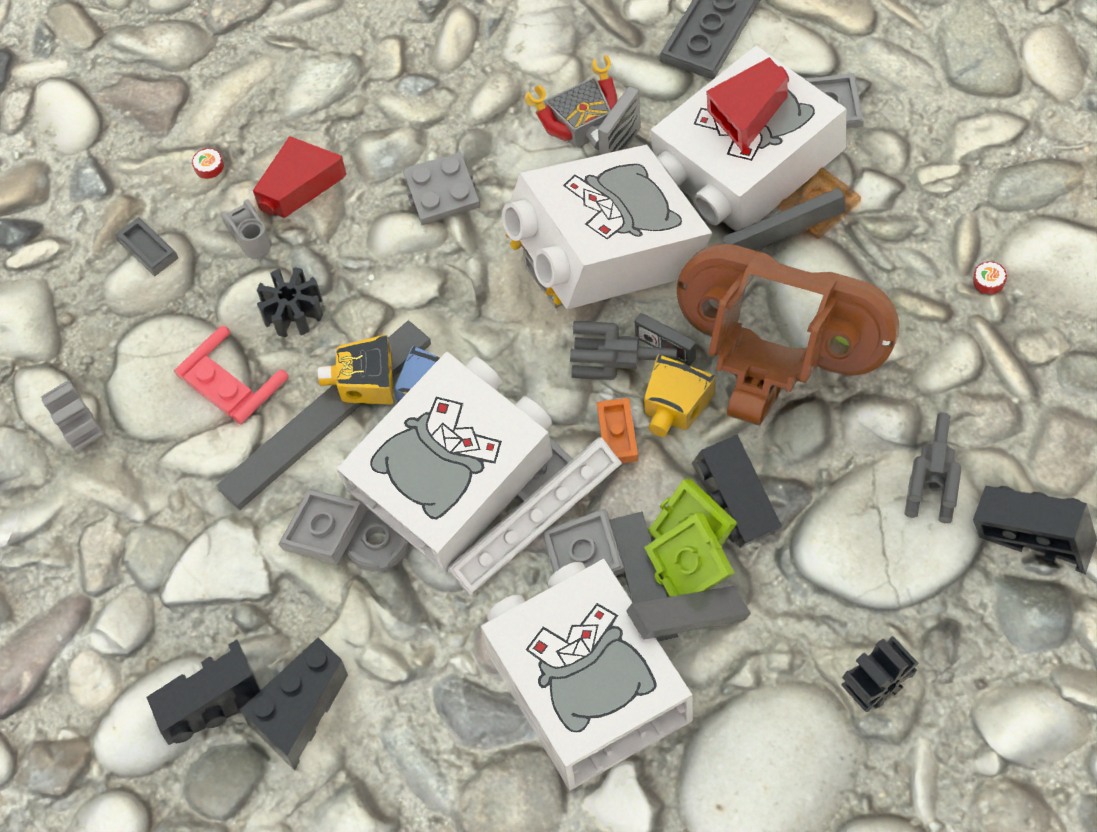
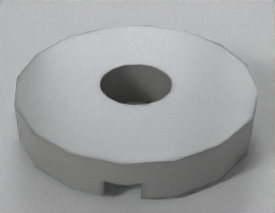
M367 510L345 551L350 561L360 569L371 572L385 571L396 566L406 556L410 543L371 510ZM380 532L386 535L384 541L380 544L373 545L368 542V538L374 533Z

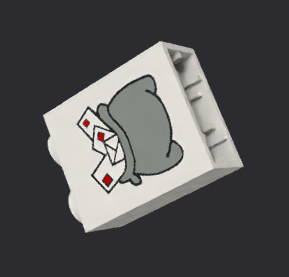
M756 45L651 129L652 149L654 155L677 186L693 198L696 210L708 223L718 225L723 221L732 229L738 231L759 222L846 149L847 109ZM770 57L777 66H782L789 76V82L787 83L788 97L751 145L742 151L708 113L706 91Z
M647 144L522 172L519 174L510 202L504 205L502 211V221L507 235L514 241L520 240L533 259L534 271L538 281L546 288L552 287L567 310L678 280L684 266L697 252L706 248L712 235L711 230Z
M447 351L336 468L346 490L351 495L364 503L369 510L445 573L448 571L447 567L466 552L553 456L547 431L553 422L550 416L536 402L523 396L514 405L496 391L502 385V380L488 364L473 356L464 365Z
M604 559L587 568L582 562H573L562 567L550 577L548 581L549 589L527 601L521 595H513L503 599L488 612L487 619L489 622L481 625L489 658L569 791L693 721L692 693L656 638L642 639L626 612L632 601Z

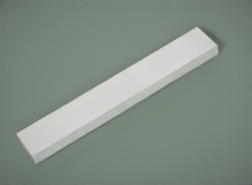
M598 437L449 565L447 569L467 594L471 595L618 468L622 462L603 438Z

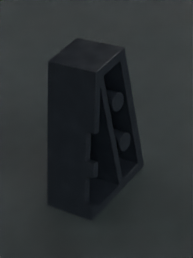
M738 434L702 449L691 463L709 496L737 522V525L728 536L731 542H736L739 548H742L777 532L782 527Z
M985 486L973 518L979 538L1022 552L1023 547L1044 553L1043 560L1054 563L1056 557L1076 564L1075 571L1083 574L1087 572L1097 542L1088 505L1075 498L1061 499L1047 496L1041 492L1026 493L1015 491L1006 486Z
M318 637L240 709L247 724L294 771L300 762L299 758L307 743L312 741L316 734L315 729L325 712L329 711L348 677L344 663Z
M237 639L228 644L230 648L228 653L215 661L212 657L206 658L201 662L203 668L188 678L181 674L146 697L159 731L168 745L183 743L192 738L196 732L205 728H215L222 725L227 718L241 713L240 709L261 691L252 667Z

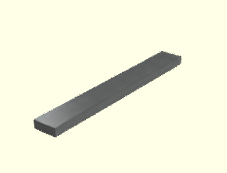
M409 320L388 337L392 355V377L402 370L412 346L425 350L431 345L430 338ZM332 385L216 485L218 490L234 506L241 510L363 403L341 401L337 385Z

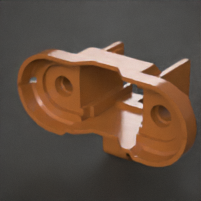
M715 244L700 250L684 266L678 278L677 300L679 307L687 321L694 328L712 337L708 354L711 356L719 355L716 371L721 372V370L738 375L735 389L729 401L727 416L760 426L777 400L781 387L791 392L797 381L807 383L816 366L841 375L855 376L869 373L877 369L888 359L899 336L900 325L896 308L890 298L878 287L868 282L833 272L811 273L779 264L768 254L737 245ZM754 275L823 295L818 312L808 326L807 332L811 334L807 348L793 349L762 340L751 329L744 328L742 323H738L745 289L754 278ZM709 300L716 301L719 304L718 309L713 307ZM835 337L845 338L849 345L839 343ZM883 340L891 341L889 345H882Z

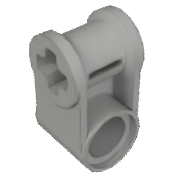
M248 199L244 201V205L228 213L226 211L220 213L229 233L236 239L247 257L259 259L269 253L271 244L264 224Z

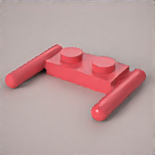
M220 326L174 370V373L241 425L288 379V374L285 370H278L259 390L253 393L250 388L208 357L230 335V330L226 326Z

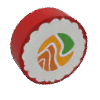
M205 148L193 156L192 165L194 171L201 178H214L224 168L222 156L215 149Z
M992 261L983 262L975 269L973 277L974 286L984 294H996L1005 286L1007 279L1006 270L999 263Z

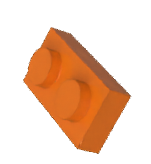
M629 398L596 402L600 432L603 440L622 463L637 462L638 451Z

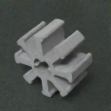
M70 380L65 381L41 396L42 402L51 414L50 416L54 423L58 425L68 444L70 443L75 452L104 435L90 409L85 405L79 392L74 388Z

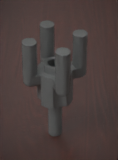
M573 322V334L605 335V339L575 337L574 349L570 351V362L604 364V367L572 365L571 378L614 380L617 377V368L637 369L638 360L656 361L658 354L675 361L677 359V349L638 347L639 337L619 336V327L615 323Z
M942 412L937 414L933 443L923 445L921 456L916 457L913 461L904 512L907 517L915 518L918 516L923 488L925 487L933 491L942 490L938 520L947 524L952 522L954 507L957 505L962 468L958 462H955L956 451L947 445L951 418L948 413Z

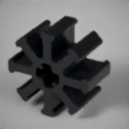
M294 267L292 269L293 274L289 283L284 282L281 270L277 269L270 273L275 288L264 286L263 283L258 285L257 293L260 302L257 303L262 320L266 327L273 323L278 336L287 337L290 323L294 321L296 322L299 334L304 335L310 331L306 317L314 318L319 322L323 316L320 305L323 300L317 281L314 277H311L306 282L303 269Z
M891 636L888 641L884 638L878 641L870 655H867L865 652L856 659L859 665L846 671L842 677L845 682L841 686L865 712H868L872 707L875 709L881 707L891 692L896 695L903 689L900 683L908 678H912L917 672L915 667L919 662L894 636Z

